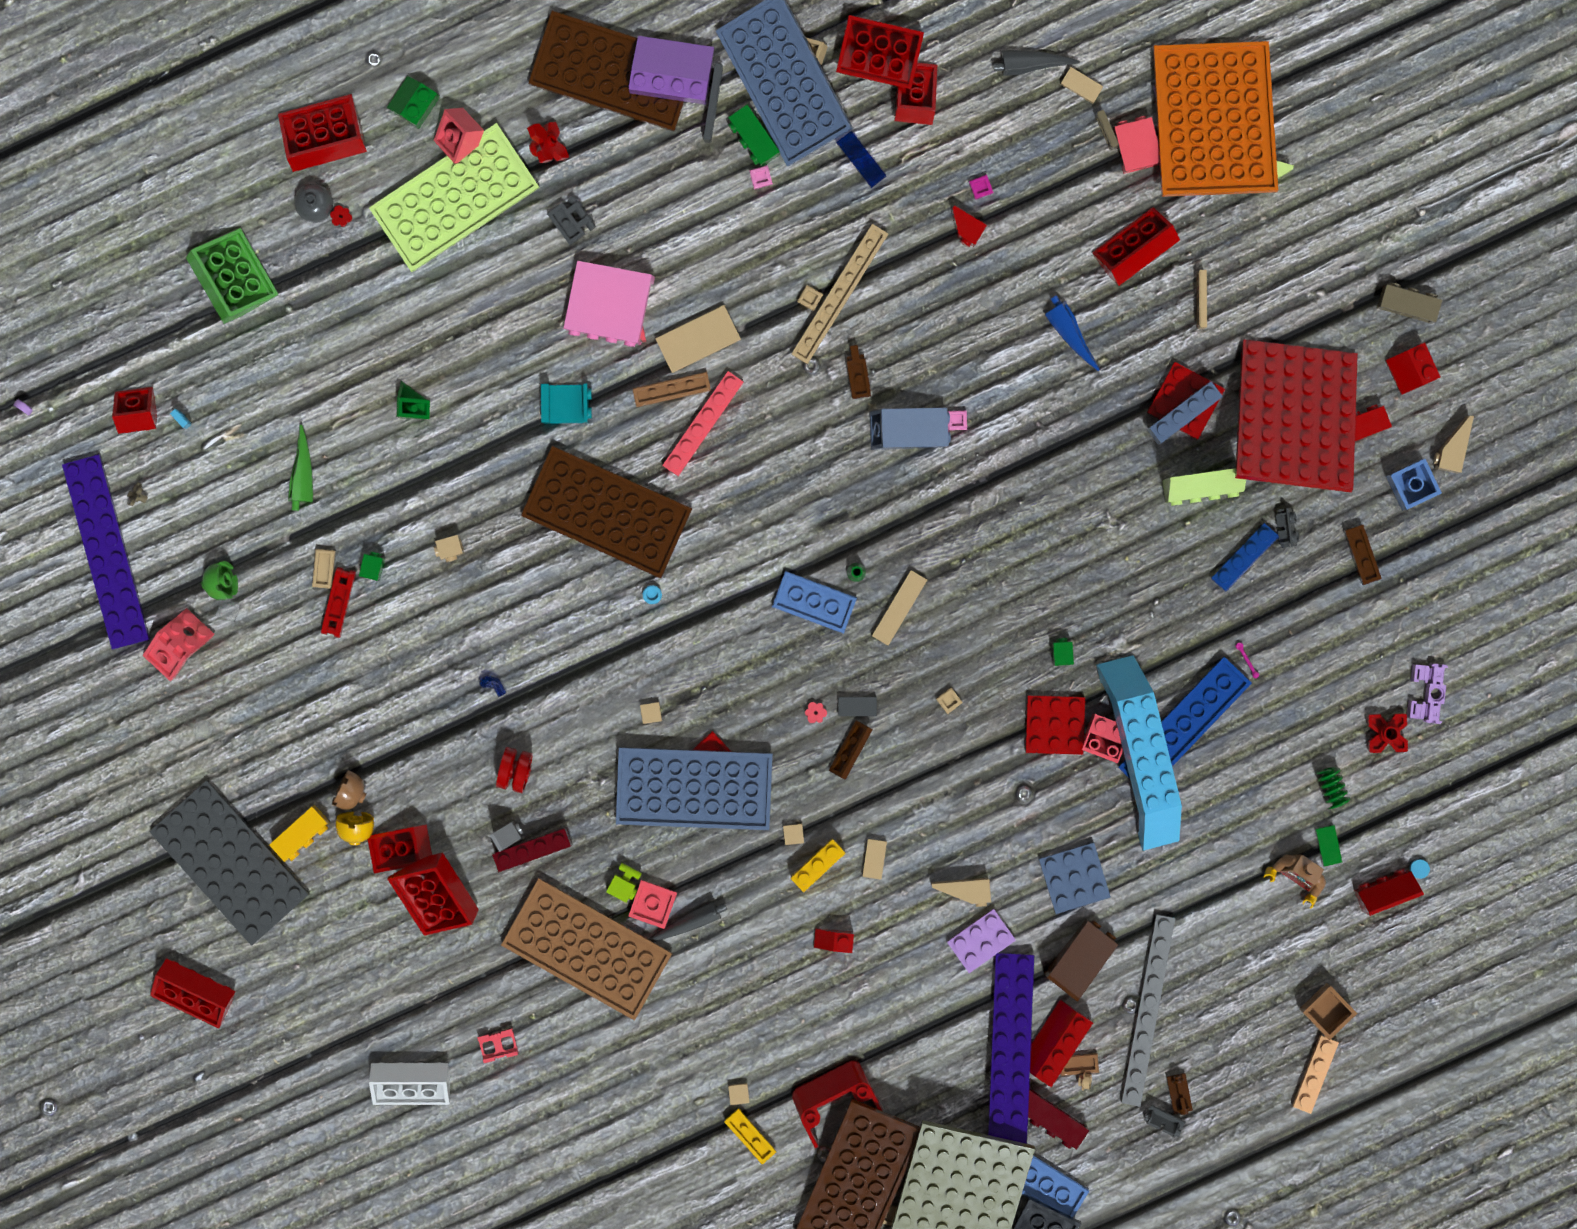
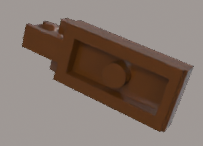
M858 345L850 346L851 356H847L846 361L852 400L871 397L866 358H864V354L859 355Z

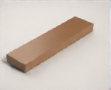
M704 372L632 388L636 407H642L709 392L711 387L708 374Z

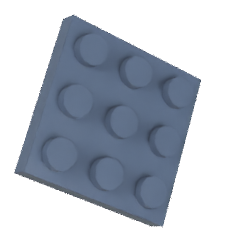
M1094 842L1039 858L1055 914L1111 898Z

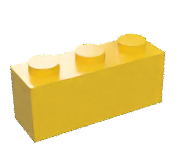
M314 805L269 846L284 862L289 859L292 862L300 855L298 851L303 846L307 848L314 842L312 839L317 834L321 836L329 829L327 825L330 821Z
M831 838L793 873L790 879L804 893L846 854L845 850Z

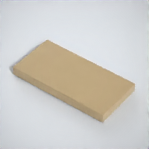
M724 305L655 338L672 374L741 340Z

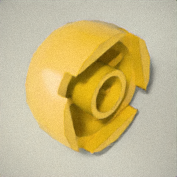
M345 812L337 815L336 831L338 836L350 845H360L361 842L366 841L373 833L374 816L366 812H361L362 816H356L354 812Z

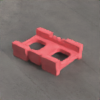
M513 1028L503 1030L501 1033L477 1037L483 1056V1063L492 1062L496 1058L505 1056L507 1058L516 1056L519 1053ZM510 1036L512 1037L514 1047L505 1050L503 1049L501 1039ZM493 1041L495 1052L485 1054L483 1043Z

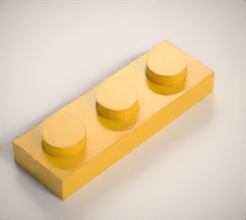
M739 1108L724 1120L725 1124L762 1165L777 1152Z

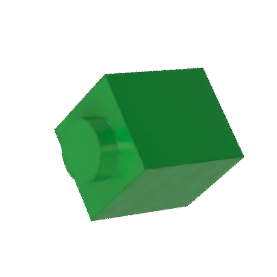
M370 551L369 555L364 554L359 573L360 577L380 581L385 559L381 558L380 553Z
M1058 638L1056 642L1052 643L1053 666L1074 665L1073 642H1068V638Z

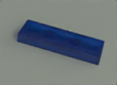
M852 131L836 142L871 189L887 177Z

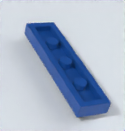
M1264 523L1211 579L1227 592L1279 538V535Z

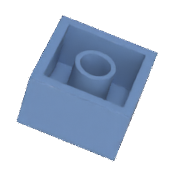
M1426 459L1418 460L1386 476L1402 511L1408 510L1442 493Z

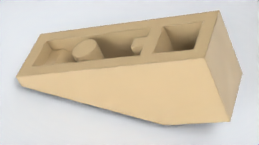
M1474 416L1465 417L1442 445L1438 453H1435L1433 460L1435 469L1456 474L1462 473Z
M989 878L931 882L932 888L975 904L976 907L987 906V903L991 902Z

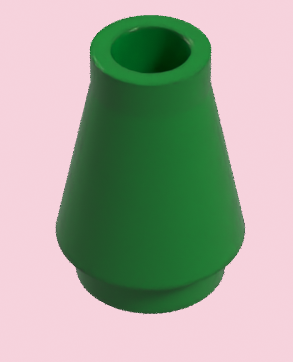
M853 563L847 569L848 578L854 582L863 580L866 575L865 567L860 563ZM855 568L859 569L860 575L855 576L853 570Z

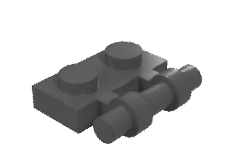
M574 196L568 199L571 204L569 208H566L561 203L547 213L570 246L585 235L581 229L582 227L587 226L590 231L596 228L591 215H587L582 208L583 204L577 201ZM574 212H577L582 219L578 223L571 215Z

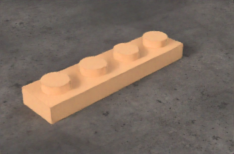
M1319 1035L1292 1104L1294 1108L1312 1113L1338 1047V1041L1329 1040L1325 1036Z

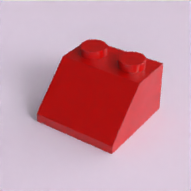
M1425 342L1385 360L1401 395L1441 378Z
M153 387L115 392L112 418L118 434L156 429L157 410Z

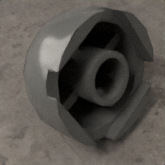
M308 184L298 190L294 205L302 219L311 223H318L324 221L333 210L334 201L331 193L325 187L319 184Z

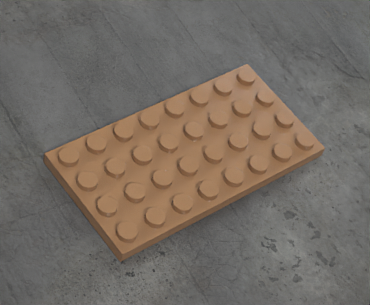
M538 878L501 944L506 949L634 1021L672 955V952L540 878Z

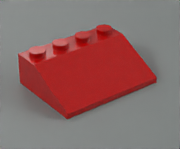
M849 15L836 73L911 90L924 32Z
M352 94L278 114L286 158L293 172L367 152Z
M443 852L426 856L387 878L424 936L472 925L479 911Z

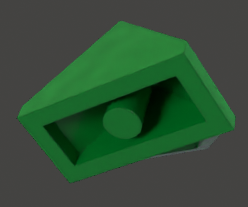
M401 381L397 395L396 417L400 419H430V400L425 399Z

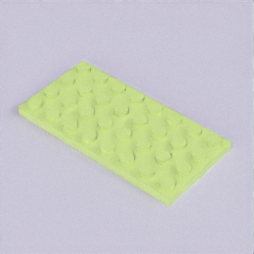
M496 123L483 132L479 146L459 163L454 164L448 156L444 157L369 207V209L410 271L414 272L540 187Z

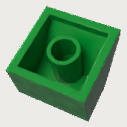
M407 76L387 106V109L420 129L440 97L435 91L421 82Z

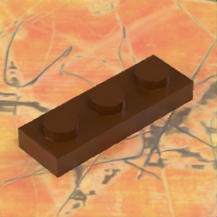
M1364 525L1345 530L1344 533L1362 585L1382 579Z
M856 720L829 771L846 780L873 729Z

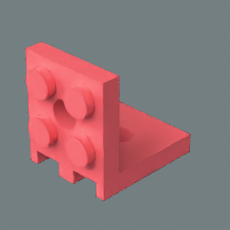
M186 608L157 632L144 652L143 657L171 682L176 678L187 659L212 639L215 634ZM183 630L189 631L192 636H187Z

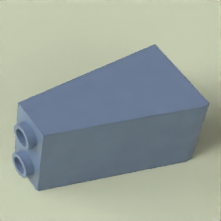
M902 408L871 411V450L942 448L949 446L951 435L948 431L950 414L947 412V408Z

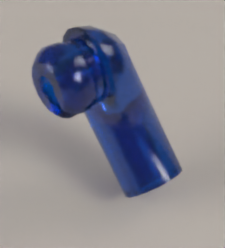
M486 675L479 681L482 688H493L498 697L507 693L497 677Z

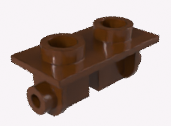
M1186 1074L1167 1076L1174 1114L1181 1113V1115H1186L1189 1111H1193Z

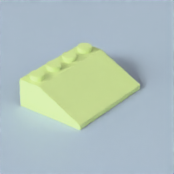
M1236 468L1167 478L1162 480L1165 503L1171 502V506L1181 505L1183 500H1190V503L1202 502L1201 498L1209 497V501L1221 499L1220 495L1228 494V498L1238 497L1239 493L1245 490L1246 480L1235 478Z

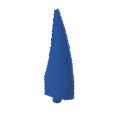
M1057 295L1051 298V301L1055 308L1045 313V316L1063 340L1082 359L1099 371L1100 368L1084 341L1075 315L1066 301L1061 302Z

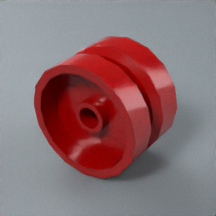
M506 747L499 767L496 787L507 789L511 779H513V792L523 794L532 768L533 753L522 751L518 761H516L517 750Z

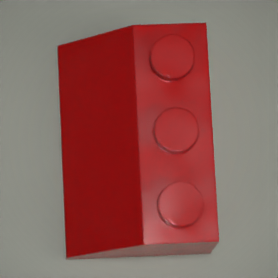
M1405 868L1395 871L1394 875L1387 877V875L1381 876L1376 879L1377 882L1369 884V882L1363 883L1358 886L1359 889L1354 890L1362 912L1369 916L1424 895L1412 871L1405 870Z

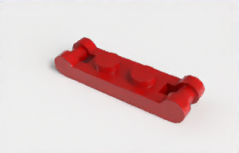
M337 567L321 634L327 635L329 633L333 634L334 637H341L356 578V571L350 570L349 572L345 571L344 568ZM341 578H346L347 584L340 583ZM330 621L337 622L336 627L330 626Z

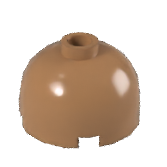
M347 770L336 791L337 796L333 798L331 805L343 810H350L358 802L362 804L367 793L364 792L365 785L361 777Z

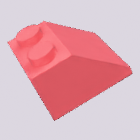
M464 108L445 109L434 142L456 164L479 146L484 129Z

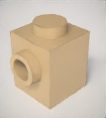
M460 535L435 541L434 551L436 557L440 556V560L445 559L446 562L457 560L458 555L465 554Z

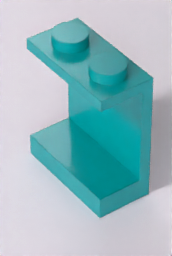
M541 384V423H589V419H592V407H589V400H592V388H588V384Z

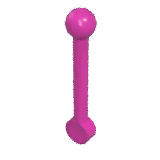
M1237 643L1236 649L1240 650L1252 671V677L1258 678L1259 672L1255 671L1243 649L1244 645Z

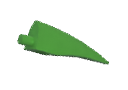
M299 425L297 453L289 482L288 501L292 502V511H299L300 502H313L312 466L308 443L302 425Z

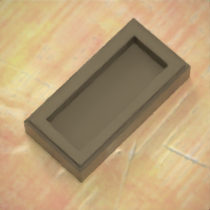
M1103 109L1097 112L1095 118L1109 150H1113L1119 146V143Z

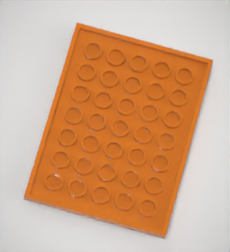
M1269 41L1154 45L1153 58L1162 197L1278 192Z

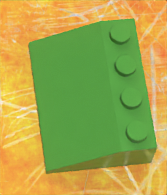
M241 228L192 249L186 257L223 324L245 315L279 295Z

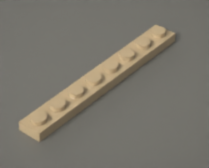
M874 224L871 225L791 354L792 356L808 365L887 238V232Z

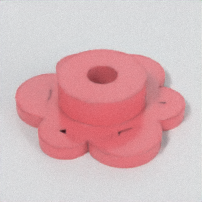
M811 702L808 704V709L805 710V715L808 716L810 723H815L816 721L821 723L823 718L827 716V710L823 708L822 703L816 704Z

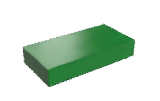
M1335 825L1316 828L1315 833L1322 865L1325 867L1343 863Z

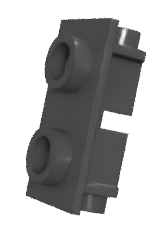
M1287 508V513H1285V509L1277 510V527H1285V530L1278 531L1279 544H1281L1282 548L1289 547V543H1291V547L1297 546V542H1299L1298 531H1295L1294 525L1297 522V517L1292 508Z
M1153 1105L1143 1115L1146 1124L1160 1129L1162 1125L1164 1126L1163 1132L1172 1137H1179L1181 1134L1180 1129L1186 1123Z

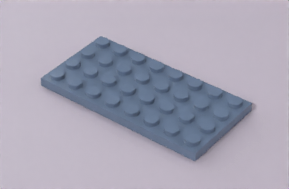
M764 0L716 30L719 39L787 166L793 165L853 129L786 0Z
M619 747L616 824L769 830L773 753Z

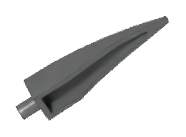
M1004 50L1002 51V63L993 64L994 71H1002L1003 76L1022 75L1049 67L1079 64L1080 61L1051 53Z
M714 901L669 924L665 929L650 937L649 940L652 942L663 940L721 919L719 913L726 911L727 907L725 903L716 906Z

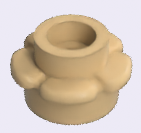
M1084 1072L1083 1075H1079L1078 1086L1082 1087V1091L1084 1089L1090 1090L1092 1074Z

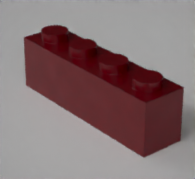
M567 827L508 847L500 852H494L492 856L499 873L569 848L573 844Z
M1032 1089L1029 1090V1122L1038 1128L1041 1125L1046 1129L1045 1133L1052 1138L1057 1136L1062 1140L1061 1143L1069 1149L1073 1147L1077 1150L1089 1132L1088 1127Z

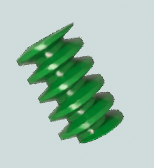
M1330 767L1316 772V774H1322L1318 781L1325 782L1320 787L1321 789H1327L1323 796L1330 797L1325 802L1332 803V806L1328 809L1343 806L1350 801V797H1344L1348 793V790L1342 789L1345 783L1339 782L1343 779V776L1336 775L1341 771L1340 768Z

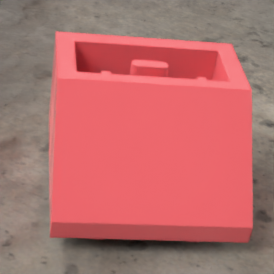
M1093 713L1086 730L1082 750L1118 763L1123 747L1116 721Z

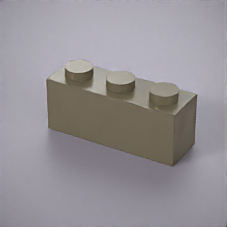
M1391 282L1389 285L1383 286L1377 309L1430 324L1437 321L1442 303L1441 299H1437V295L1431 293L1423 295L1417 289L1400 288L1401 285Z

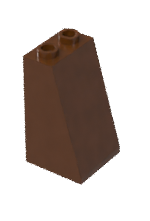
M1087 919L1083 922L1044 972L1050 981L1077 1002L1118 946L1115 942L1117 938L1108 931L1106 934L1100 930L1102 926L1093 919L1091 922Z

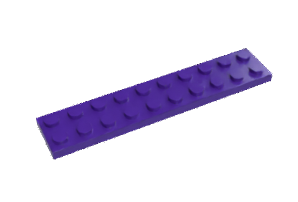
M101 455L62 464L111 649L114 650L150 640Z
M997 953L995 963L988 1135L1027 1144L1035 955Z

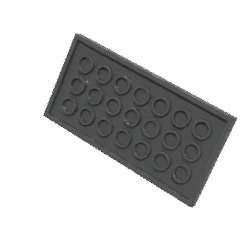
M208 780L149 831L251 946L309 895V892Z

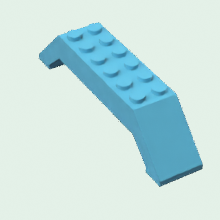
M1134 655L1096 664L1100 682L1103 684L1112 703L1139 812L1138 836L1142 851L1178 842L1180 840L1182 804L1154 692Z

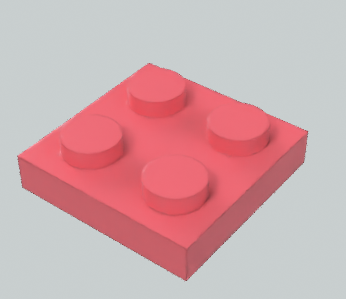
M641 879L629 917L665 929L677 892Z

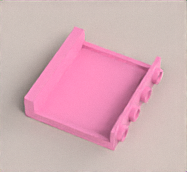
M577 261L564 329L569 331V335L580 336L581 333L586 334L589 339L598 340L599 337L606 338L605 341L617 344V341H623L624 345L635 347L636 344L641 345L640 337L651 285H654L655 277L651 274Z

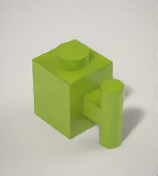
M621 863L619 870L625 874L623 877L615 874L606 892L627 903L628 899L633 900L637 892L634 889L636 884L630 881V879L634 877L639 880L642 873Z

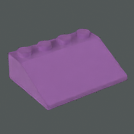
M638 36L629 83L630 94L706 105L714 47Z

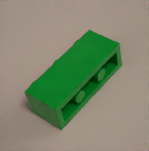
M745 105L728 117L730 123L727 125L733 134L737 132L741 139L738 141L744 150L748 148L751 152L749 157L755 165L759 164L760 167H763L780 155V151L748 105Z

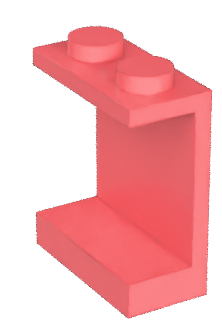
M1146 116L1135 118L1134 122L1128 123L1125 120L1116 123L1117 126L1112 130L1116 133L1123 161V174L1160 165L1159 144L1152 117L1146 118Z

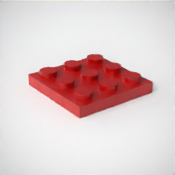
M1174 362L1147 413L1160 420L1211 381ZM1213 383L1221 395H1223L1225 388ZM1219 400L1183 426L1179 431L1198 440Z
M1027 695L1025 753L1083 755L1085 697Z

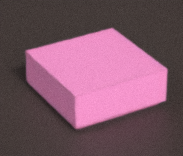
M768 165L749 170L754 190L773 185Z
M967 410L947 411L950 414L948 431L967 430Z

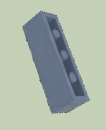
M1211 381L1150 426L1147 431L1159 445L1223 396Z

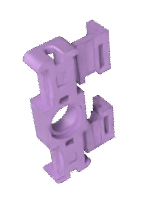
M1430 663L1428 666L1412 664L1411 681L1419 682V680H1425L1426 692L1425 701L1422 704H1417V701L1408 700L1407 718L1423 719V722L1442 723V721H1439L1441 704L1445 702L1446 685H1443L1445 668H1448L1447 665ZM1434 688H1437L1440 692L1437 699H1433L1431 696V691Z

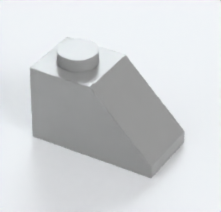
M512 821L493 832L490 837L500 852L523 838L522 833L524 832L519 823L515 824Z

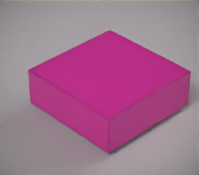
M987 175L969 181L975 200L994 193Z

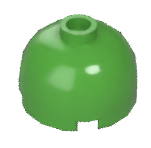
M227 561L214 563L208 566L203 573L202 588L213 599H232V596L237 594L238 578L237 575L233 576L231 570L234 568Z

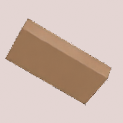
M1098 1054L1072 1055L1060 1075H1078L1084 1072L1086 1074L1099 1073Z

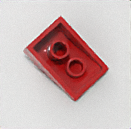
M917 63L911 90L897 87L894 121L933 125L936 111L938 65Z
M427 824L374 834L367 839L374 874L405 868L426 856L432 855Z

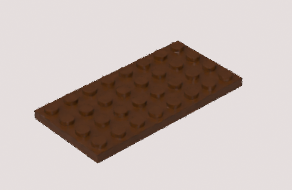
M551 11L529 79V85L673 132L676 130L684 105V101L630 94L629 83L638 38Z
M552 446L521 516L658 578H662L692 508Z
M851 1099L796 1229H881L911 1160L920 1126Z

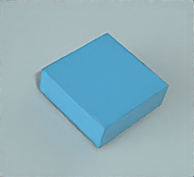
M174 409L170 413L183 428L187 429L192 425L180 410Z

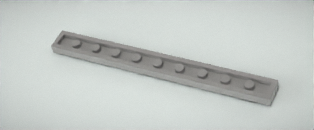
M1155 915L1121 1103L1141 1107L1174 929V917Z

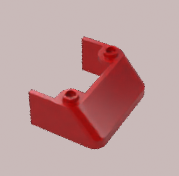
M849 1061L797 1087L793 1091V1102L815 1148L819 1146L812 1128L816 1127L820 1122V1114L817 1108L852 1092L854 1098L860 1102H865L872 1098L877 1109L883 1111V1107L861 1064L857 1061Z

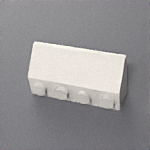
M371 1063L369 1086L373 1105L450 1104V1073L448 1063Z

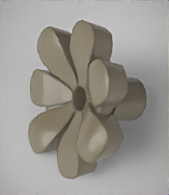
M139 482L134 485L133 492L129 491L127 497H130L127 501L129 506H133L138 501L145 503L148 499V496L142 494V484Z

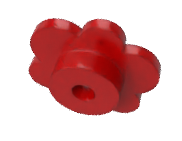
M340 205L335 206L334 211L330 213L334 226L340 225L345 227L347 223L352 221L349 209L343 208Z

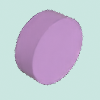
M19 399L13 404L28 416L33 412L31 407Z

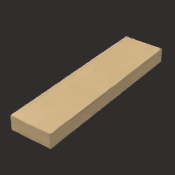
M912 570L909 572L872 637L889 646L927 579Z

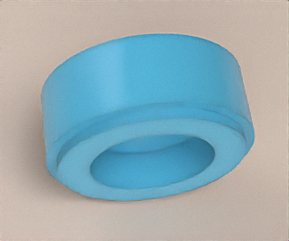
M655 585L647 586L643 591V599L648 604H657L662 598L660 588Z
M1416 859L1410 864L1409 870L1412 871L1415 878L1422 879L1429 874L1430 867L1426 861Z

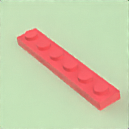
M729 371L726 373L662 466L679 477L744 383L742 380Z

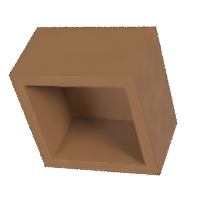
M1328 983L1322 986L1299 1009L1329 1040L1357 1015L1356 1011Z

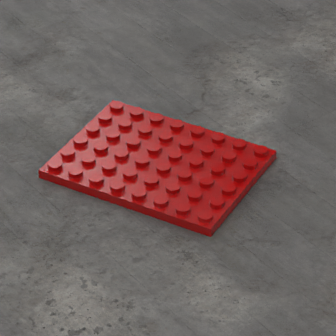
M1243 339L1235 478L1352 493L1354 486L1358 353Z

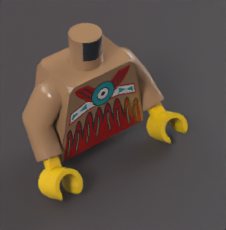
M1284 855L1273 867H1267L1264 878L1269 875L1271 876L1269 882H1274L1277 872H1280L1310 892L1303 900V905L1305 901L1311 903L1310 909L1313 908L1317 897L1326 885V880L1322 875L1324 869L1304 855Z

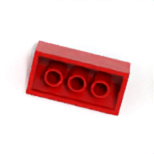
M1152 207L1093 251L1092 254L1107 275L1120 286L1179 242L1180 238L1173 224Z
M166 958L155 976L150 996L219 1029L233 1002L236 991L197 973L193 969H188L178 962Z
M1060 1000L1031 1043L1030 1073L1052 1087L1093 1025V1021Z

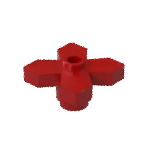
M549 122L543 127L539 123L527 127L530 138L533 139L529 145L530 152L533 156L538 157L540 163H547L553 160V158L556 161H563L569 158L566 147L557 140L560 131L556 122Z
M1380 714L1367 715V726L1377 733L1368 741L1369 753H1382L1388 744L1395 752L1408 751V740L1400 735V731L1407 726V714H1393L1388 722ZM1389 730L1390 734L1386 737V731Z

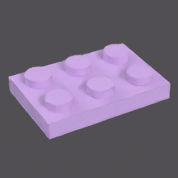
M993 908L949 939L947 943L968 973H971L1016 940Z

